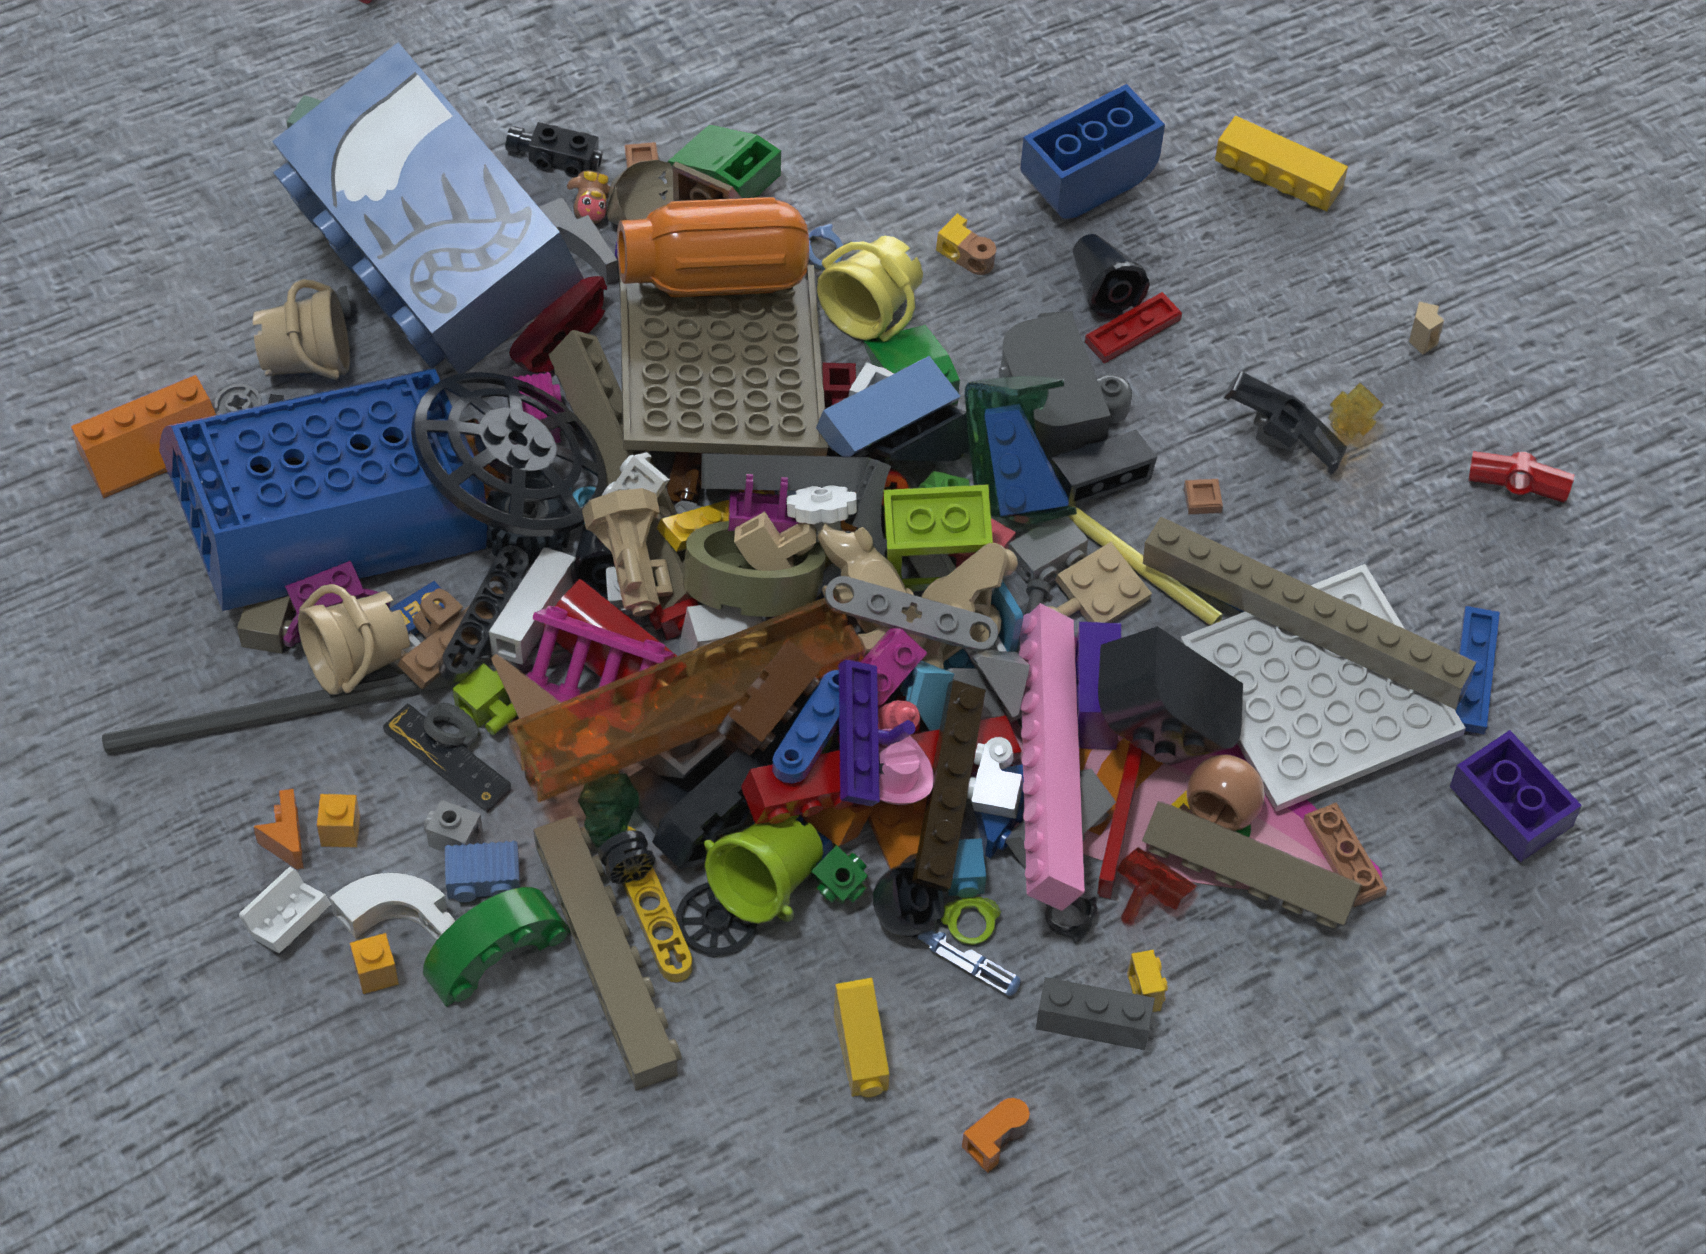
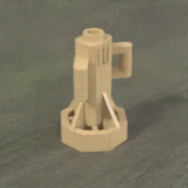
M639 488L614 491L591 499L582 509L585 526L612 552L624 609L632 611L633 616L636 617L651 614L654 611L653 608L659 605L658 597L673 594L666 559L650 560L646 545L651 522L660 513L656 493ZM652 571H655V576H656V580H657V585H658V586H655V581H654V577H653V572H652Z

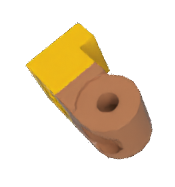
M957 213L938 232L936 251L976 275L988 274L994 268L995 243L991 239L979 237L967 229V219Z

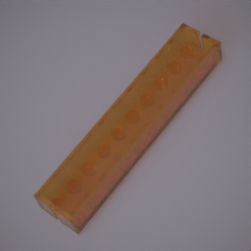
M822 598L508 723L509 746L521 770H525V778L539 803L716 731L723 719L788 640L822 667L815 676L816 678H821L830 671L839 670V664L846 659L861 662L865 655V648L852 625L847 626L848 618L846 615L832 611L827 606L825 598Z

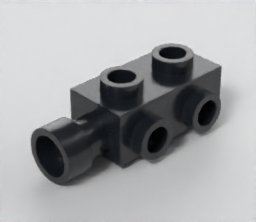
M541 122L537 123L533 134L525 132L524 128L510 126L505 143L507 151L515 153L520 151L528 152L529 162H533L534 166L538 169L549 170L551 167L561 169L565 174L573 178L578 177L583 171H592V168L599 169L603 156V151L598 150V136Z

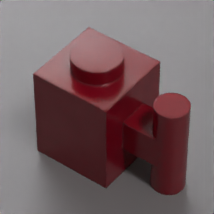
M822 362L825 409L849 397V390L856 380V363Z

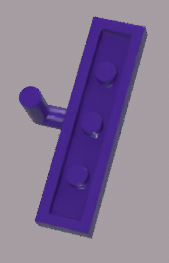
M846 659L839 664L840 800L874 806L880 802L879 744L889 746L902 741L915 732V725L912 721L906 720L890 731L878 729L877 666Z

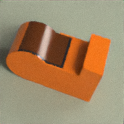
M1007 1098L963 1133L962 1148L987 1173L999 1164L1000 1149L1010 1140H1018L1026 1133L1030 1115L1026 1103L1017 1098Z

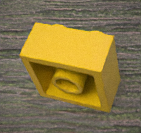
M1154 950L1132 953L1127 972L1132 993L1155 998L1152 1012L1161 1011L1162 1004L1165 1002V991H1168L1166 978H1162L1160 973L1162 971L1160 958H1156Z

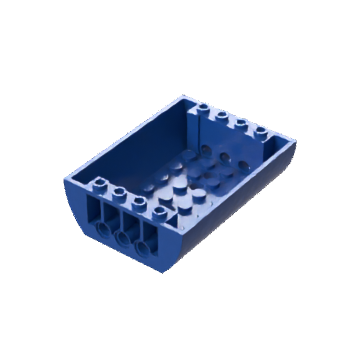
M435 369L422 370L172 424L163 429L159 451L222 611L289 596L285 586L351 561L360 579L486 549L487 524L472 518L457 508L438 491L420 466L413 448L411 436L412 418L421 398L432 386L440 381ZM444 389L432 400L427 412V420H448L452 405ZM427 432L432 451L448 475L463 465L451 447L448 433ZM460 434L465 448L473 458L474 454L465 435ZM393 435L401 439V441L390 443L384 438ZM362 443L369 448L360 451L354 449L351 445ZM295 457L301 460L302 463L290 465L285 460ZM255 465H263L269 470L264 473H258L251 468ZM474 475L459 485L467 493L486 504L484 483Z

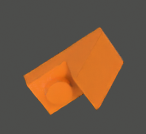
M294 789L279 790L280 804L274 805L276 823L254 826L256 840L259 845L295 869H304L298 808Z

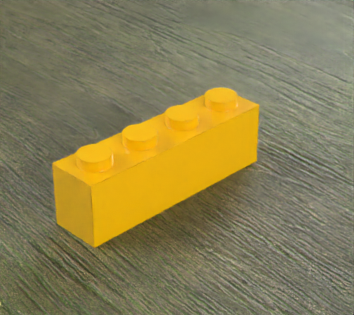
M1236 115L1218 139L1215 161L1224 166L1239 171L1254 180L1261 181L1282 193L1294 196L1326 212L1344 187L1348 169L1347 165Z

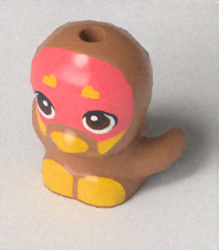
M583 171L578 177L571 179L567 184L569 190L578 189L573 206L574 215L577 219L589 215L592 222L597 224L604 219L607 210L606 199H609L608 194L610 190L608 176L594 171Z

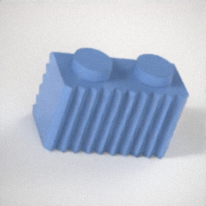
M513 840L512 842L505 841L504 843L491 842L488 844L484 842L474 845L469 843L468 845L461 844L459 846L455 844L453 846H445V877L448 899L454 898L459 902H471L476 897H493L502 892L520 888L518 842Z

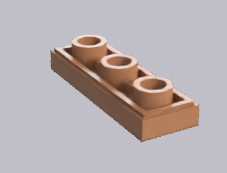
M1337 802L1305 814L1303 821L1332 871L1363 884L1354 907L1386 895L1387 887Z

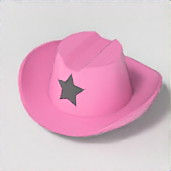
M911 736L889 746L879 744L880 800L895 805H907L925 798L933 788L934 775L930 761L919 744Z

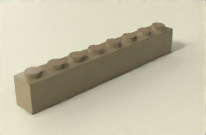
M572 815L534 828L536 850L566 923L570 928L573 940L635 1090L677 1076V1061L682 1059L678 1044L675 1039L669 1040L664 1030L668 1028L665 1013L661 1007L656 1009L651 999L655 997L653 985L648 976L643 978L640 973L639 967L642 966L640 954L636 946L630 947L626 937L629 936L628 926L623 915L617 917L613 907L617 906L615 895L610 885L605 887L601 880V877L604 876L603 867L597 855L592 857L588 847H591L592 844L586 827H579L575 816Z

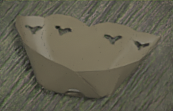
M660 160L640 161L631 165L613 179L608 194L609 199L606 212L608 221L618 226L620 220L646 219L654 210L672 202L673 170L671 164ZM663 172H665L664 178L667 180V184L659 179ZM665 191H668V192L665 194L666 199L663 200V199H662V196L659 195V194H660V193H663V192H665Z

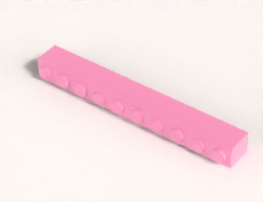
M1040 603L1033 611L1023 616L1019 655L1030 665L1020 707L1022 710L1021 736L1023 739V819L1025 820L1026 891L1028 896L1063 911L1085 893L1074 620Z

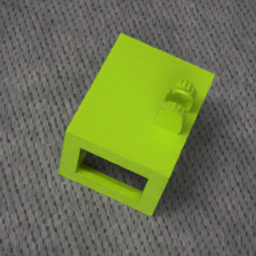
M988 485L884 490V537L887 541V560L896 569L905 588L911 589L912 592L925 591L931 583L941 577L902 579V556L977 552L988 543H993Z

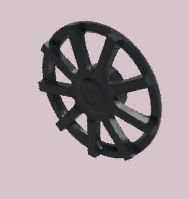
M709 883L699 885L690 890L679 903L676 912V920L688 948L691 947L693 950L712 958L733 952L738 953L755 935L757 923L751 922L750 925L733 921L732 918L737 916L730 913L720 902H716ZM706 889L709 904L703 907L692 896ZM685 905H689L701 913L702 916L682 917ZM683 925H702V928L692 936H689ZM729 928L747 933L737 942L729 932ZM706 933H711L709 947L696 942ZM718 934H723L730 946L716 948Z

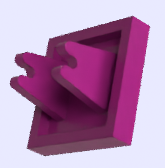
M746 474L745 492L730 491L728 531H735L737 526L763 512H766L779 533L798 524L799 522L796 521V518L788 517L787 515L788 477H781L779 495L752 493L753 474Z

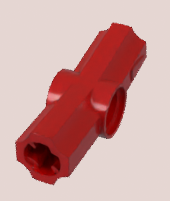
M1473 451L1468 481L1506 486L1511 493L1517 495L1532 492L1564 503L1570 494L1575 474L1538 463L1536 458L1527 452H1517L1511 456Z

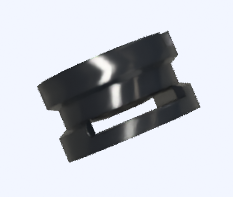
M632 830L617 834L602 844L598 851V857L605 866L608 879L616 884L629 883L646 875L656 863L652 850H647L648 841L645 834L641 831Z

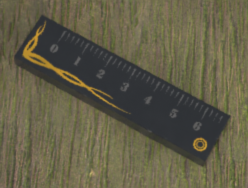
M407 703L383 725L384 732L486 812L511 790V783L463 745H447L430 737L423 727L426 717Z

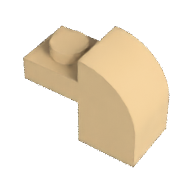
M763 512L735 528L734 543L746 561L757 570L788 569L793 567L794 554L797 556L803 555L816 543V527L814 524L798 523L779 533L766 512Z

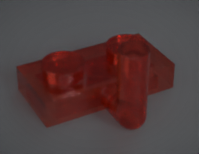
M1137 847L1121 860L1117 872L1136 885L1121 915V920L1127 924H1133L1149 894L1155 896L1162 904L1177 910L1193 896L1197 885L1140 847Z

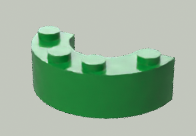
M533 887L511 889L481 902L457 919L430 949L423 965V975L447 1007L455 1001L462 1002L469 998L474 990L478 988L479 980L490 966L496 964L507 952L526 945H534L539 951L549 945L556 946L570 933V928L541 890Z

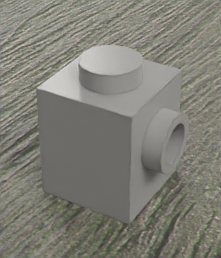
M441 800L436 810H431L428 813L424 823L428 846L445 852V846L476 844L483 832L481 814Z

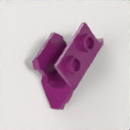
M351 561L285 586L297 615L289 625L287 633L283 638L284 644L291 648L301 642L298 628L299 609L310 595L321 586L338 585L345 588L356 599L368 597L379 592L362 587ZM328 593L322 596L313 606L324 605L329 607L343 603V599L337 594ZM391 602L386 603V605L388 606L389 609H390Z

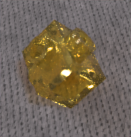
M1359 382L1349 394L1342 391L1331 402L1330 406L1333 410L1327 418L1331 421L1330 425L1336 433L1342 437L1347 436L1352 440L1358 433L1364 437L1376 425L1377 421L1373 418L1379 413L1384 404Z

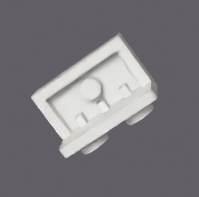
M289 867L240 912L239 917L254 940L280 953L312 922L317 920L331 903L326 894L305 884L297 870Z

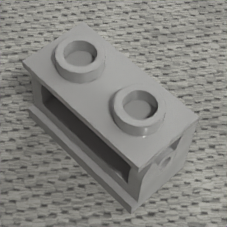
M1062 512L1010 542L1008 550H1011L1016 555L1018 562L1016 571L1024 580L1039 579L1049 584L1057 577V574L1086 557L1088 538L1067 514Z

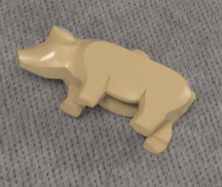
M826 523L823 525L817 538L828 558L841 569V576L855 578L914 595L911 589L905 588L894 566L873 546V539L864 527L859 528L855 532L835 530ZM824 586L822 588L824 596L827 586ZM838 586L833 591V597L839 603H848L853 598L852 592L847 586ZM910 606L907 611L902 610L901 612L907 615L906 621L912 623L915 618H920L914 606ZM857 619L858 624L866 633L857 635L859 648L863 655H867L890 628ZM907 633L926 651L924 646L927 638ZM860 657L857 662H861L864 657Z

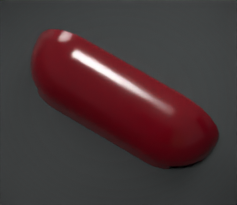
M592 276L582 279L545 308L513 342L509 355L514 363L529 372L552 371L554 366L549 354L572 330L588 334L602 319L605 310H602L604 290H607L603 276Z

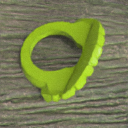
M962 898L961 900L957 899L944 905V914L941 921L948 926L950 934L958 942L965 945H978L985 942L992 935L995 928V920L1000 916L1001 911L998 904L994 900H989V898ZM976 908L978 913L983 916L986 922V929L982 935L976 938H968L958 931L957 920L963 909Z

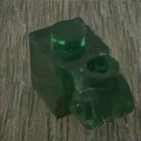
M589 774L577 800L586 816L584 827L592 842L598 848L611 837L627 831L633 812L638 807L640 797L627 774Z

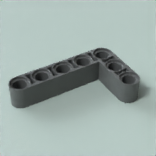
M702 453L701 488L745 490L746 474H753V490H780L781 477H788L787 491H797L811 486L823 488L834 485L846 487L848 492H857L870 458Z

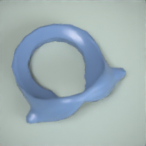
M832 224L820 226L809 233L808 263L814 265V268L825 270L822 260H819L814 255L810 240L821 237L830 240L836 249L843 246L840 238L832 231ZM843 255L834 262H840L842 260Z

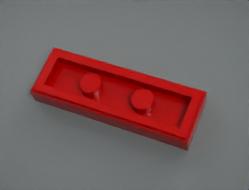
M1161 292L1085 335V343L1105 364L1180 321L1182 312Z

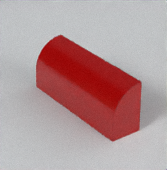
M581 579L555 605V607L566 610L568 617L643 643L645 640L659 642ZM559 629L556 642L573 655L578 635ZM591 640L585 665L602 678L611 646ZM665 646V649H664V650L669 651V652H672L670 649H668V648ZM624 651L613 688L631 701L643 658ZM675 653L671 661L663 665L656 663L643 707L647 715L685 677V661Z

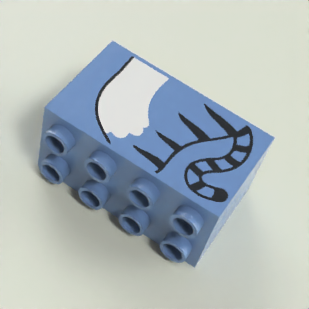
M399 42L272 141L286 161V163L273 172L276 178L291 195V199L314 227H318L330 242L329 245L353 274L356 273L391 321L395 320L406 334L408 341L431 369L446 358L458 374L465 373L583 279L559 230Z

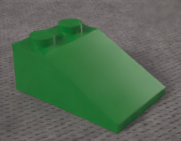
M926 325L902 330L886 342H883L879 337L867 341L864 340V346L872 365L885 368L894 374L930 356L959 393L960 379L951 358ZM958 400L950 405L958 404Z

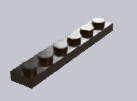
M954 679L948 683L932 769L934 783L931 792L927 796L912 878L913 883L943 892L951 889L986 689Z

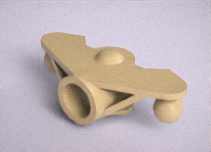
M988 543L949 575L936 579L924 591L922 598L986 615L996 623L999 634L1001 630V617L996 607L991 604L992 589L1001 587L1003 576L1011 575L1016 570L1018 565L1017 557L1011 550L1005 549L1000 544ZM973 625L970 628V635L975 641L984 642L989 639V630L983 625ZM927 638L924 646L927 654L921 661L944 669L943 662L963 647H956Z

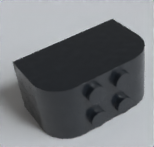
M1158 626L1101 644L1098 700L1105 721L1116 734L1132 743L1134 747L1140 748L1153 756L1155 760L1167 765L1232 748L1237 744L1242 728V682Z

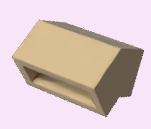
M1419 302L1409 342L1423 355L1438 345L1444 319L1437 314L1439 306Z

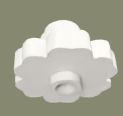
M829 485L821 488L811 486L806 489L797 490L796 495L787 497L788 517L796 518V521L800 523L814 524L816 527V542H819L817 535L825 523L835 530H840L841 521L848 519V515L857 512L856 493L848 492L846 487Z

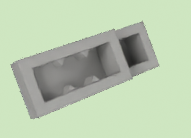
M563 198L539 207L559 230L570 252L579 256L600 276H603L607 285L618 280L617 259L589 215L576 220Z

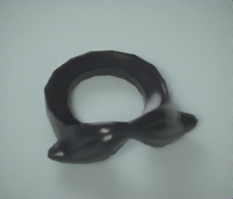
M1078 897L1071 903L1084 915L1089 916L1079 926L1063 927L1058 925L1053 920L1051 914L1054 907L1046 904L1044 913L1045 921L1053 932L1072 938L1074 943H1078L1087 935L1092 927L1093 918L1096 917L1098 912L1097 898L1092 897L1088 900Z

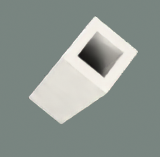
M543 548L489 631L491 655L494 656L496 653L505 660L521 665L525 663L544 633L545 623L533 620V614L539 610L547 609V606H555L562 596L574 585L571 575L574 556Z

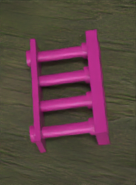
M547 606V609L534 612L532 619L545 623L546 626L533 671L525 675L580 717L632 735V731L648 718L645 716L646 712L643 710L656 663L663 665L671 661L674 653L664 650L665 645L660 642L645 640L643 643L568 617V612L559 607ZM559 629L578 635L565 683H561L559 686L548 682L549 678L546 676ZM591 640L611 646L597 695L595 694L592 697L581 694V689L578 687ZM624 651L643 658L630 705L625 706V709L613 705V700L610 699Z

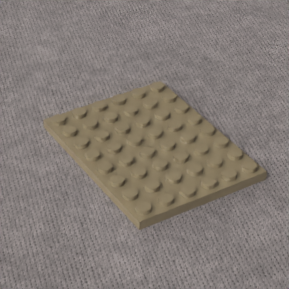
M808 265L806 275L802 281L788 289L773 293L670 297L668 293L659 290L653 283L624 284L619 273L623 450L827 456L828 443L816 429L822 412L825 410L814 265Z

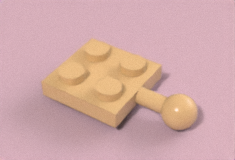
M1112 542L1057 574L1055 581L1070 600L1057 608L1053 606L1047 607L1067 617L1079 610L1087 622L1112 623L1148 601L1152 593Z

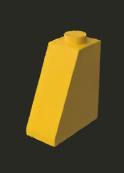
M867 978L835 984L834 1020L852 1097L859 1095L863 1097L877 1096L889 1089L890 1073L873 979Z

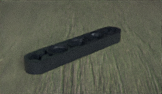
M507 545L499 551L439 661V672L446 680L460 682L471 671L489 637L490 629L505 608L528 565V555L522 548L515 545ZM509 559H513L516 562L508 574L503 570ZM492 581L502 583L506 588V593H495L491 590L489 583ZM479 606L486 607L491 611L493 617L483 619L477 615L475 608ZM471 632L475 634L479 643L475 645L467 644L462 639L461 633ZM459 652L464 657L456 669L451 664Z

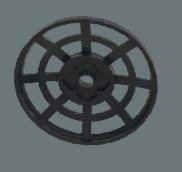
M470 372L456 374L432 386L421 398L413 415L411 427L413 448L418 462L428 479L457 508L493 528L525 536H553L566 533L578 528L585 522L582 509L586 504L580 508L570 492V489L578 481L582 468L598 478L595 492L589 501L602 496L606 489L604 459L588 428L562 402L527 382L495 373ZM490 383L504 386L505 389L485 388L471 392L459 384ZM446 389L460 397L452 407L448 420H427V412L431 402L441 390ZM491 396L507 397L509 408L494 409L482 398ZM522 402L537 408L548 417L538 420L524 412ZM467 405H472L484 415L479 424L459 421L460 415ZM567 424H570L580 435L589 449L593 461L581 454L577 439ZM559 427L567 438L571 450L555 444L550 430ZM427 432L448 433L451 447L463 465L448 475L432 451ZM460 434L474 436L475 445L479 452L478 455L473 458L471 457L462 442ZM510 440L516 441L519 444L514 445ZM555 456L572 463L570 474L565 480H562L551 466ZM490 465L498 472L511 477V484L494 477L483 468ZM474 475L490 488L510 496L509 514L482 503L459 485ZM543 475L552 486L543 489L525 488V480L535 479ZM560 497L569 512L566 516L552 519L523 517L524 500L544 501Z

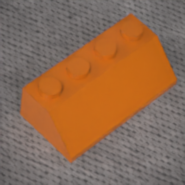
M194 375L72 425L71 429L80 456L102 497L106 498L167 472L159 451L161 434L166 426L214 416L216 413L198 377Z

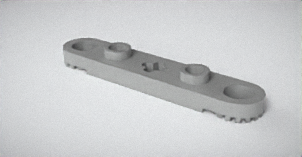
M847 576L836 577L829 582L825 591L827 606L834 612L853 616L857 619L888 628L903 629L906 633L956 647H963L974 652L988 650L993 646L998 636L996 623L986 615ZM838 586H847L852 592V600L845 604L837 602L833 597L834 589ZM910 606L916 607V613L921 615V619L915 618L912 623L907 622V615L901 613L902 610L907 611ZM977 624L986 626V629L989 630V639L984 642L975 641L970 635V628Z

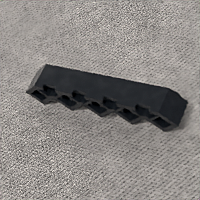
M814 690L807 698L800 694L793 703L798 707L797 711L785 725L780 721L771 731L776 737L763 752L757 748L749 756L738 748L660 819L657 826L658 830L652 843L679 869L704 863L707 857L704 846L706 840L714 842L717 835L742 828L750 808L741 785L750 769L773 764L774 753Z

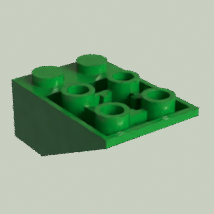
M710 124L668 160L671 166L678 162L732 186L741 198H756L781 176L780 149L757 134Z

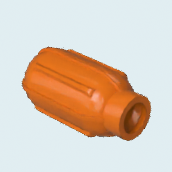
M774 197L672 201L651 212L646 219L619 221L617 230L619 273L624 284L653 283L659 290L668 293L670 297L773 293L791 288L800 283L805 277L809 262L808 228L804 218L796 208L784 201L776 200Z

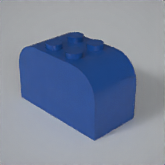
M1125 84L1024 136L1020 170L1023 176L1062 218H1075L1133 188L1152 172L1160 158L1165 124L1128 84Z

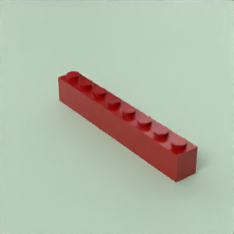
M1007 716L981 720L976 748L978 743L986 744L992 738H1005L1012 746L1014 760L1010 766H1013L1022 750ZM940 729L910 735L928 757L932 769ZM840 750L820 754L806 778L800 782L786 783L779 780L773 773L772 765L750 769L741 785L756 824L765 822L778 824L792 816L802 814L804 817H810L824 809L835 807L837 810H842L854 804L840 800ZM974 760L971 777L977 778L980 765L974 764Z

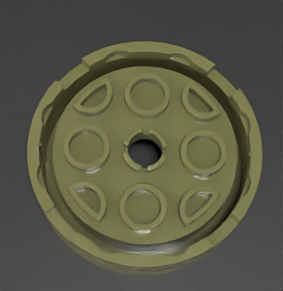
M729 521L703 526L692 532L687 538L683 585L689 595L707 606L721 610L723 605L741 608L740 615L785 616L813 607L815 599L822 595L826 553L819 542H816L803 555L797 556L794 554L792 568L762 571L752 567L734 543L735 531H728Z

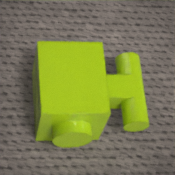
M484 663L453 688L455 706L469 714L474 719L478 728L486 723L485 727L492 735H495L518 716L513 704L510 703L509 696L497 670L493 672Z

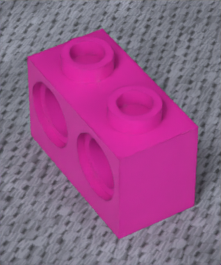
M890 628L861 661V663L877 666L878 706H882L927 654L903 629Z

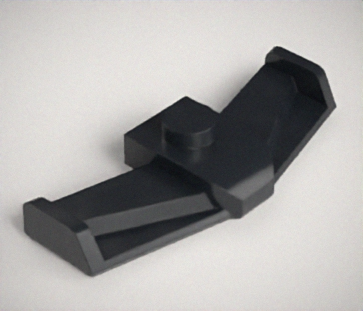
M1243 371L1237 374L1230 383L1223 397L1224 399H1233L1268 416L1263 429L1289 448L1299 438L1328 467L1327 472L1330 475L1339 468L1347 446L1307 408L1305 403L1294 395H1289Z

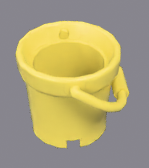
M881 236L871 243L864 241L850 242L839 247L822 260L825 270L818 278V298L828 318L841 331L856 339L867 341L879 337L883 342H886L909 323L915 309L913 291L921 285L923 271L918 258L916 257L911 261L905 253L910 248L904 242L890 236ZM860 250L847 260L834 262L847 252ZM907 299V308L904 316L897 324L887 330L888 325L892 322L894 312Z

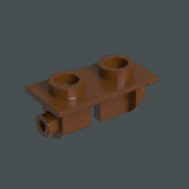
M675 452L669 477L670 480L667 486V492L671 501L677 503L680 501L698 503L701 489L702 453Z

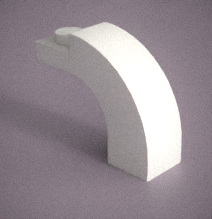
M382 873L370 875L348 884L330 897L334 916L355 939L381 921L402 918L419 924L437 941L455 922L454 918L447 912L445 895L425 880L407 874Z

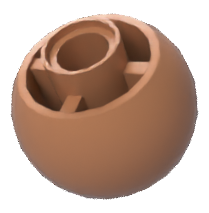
M1217 755L1208 758L1193 771L1187 784V801L1192 813L1233 831L1241 830L1251 824L1259 815L1264 804L1265 788L1261 776L1248 762L1235 756Z

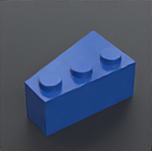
M1020 404L986 409L985 421L1000 516L1069 506V498L1056 477Z

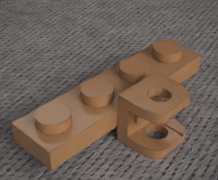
M496 585L491 588L495 593L503 594ZM440 588L421 601V611L416 613L413 618L414 625L427 639L403 656L398 663V666L421 689H424L441 675L438 668L439 661L469 608L468 606L462 611L463 606L451 594ZM434 601H439V602L443 603L444 608H442L440 605H438V604H436V603H433V602H434ZM483 606L475 608L479 617L483 619L493 617L488 608ZM471 632L461 633L462 639L467 644L475 645L479 643L475 634ZM458 652L451 666L461 660L464 655Z

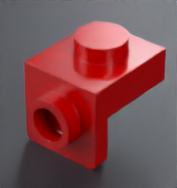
M693 597L666 609H662L659 603L648 616L655 630L661 629L666 640L682 634L687 607L698 606L699 604Z

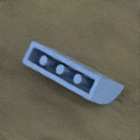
M928 356L823 410L816 429L835 452L841 456L850 457L950 405L961 396L931 357Z

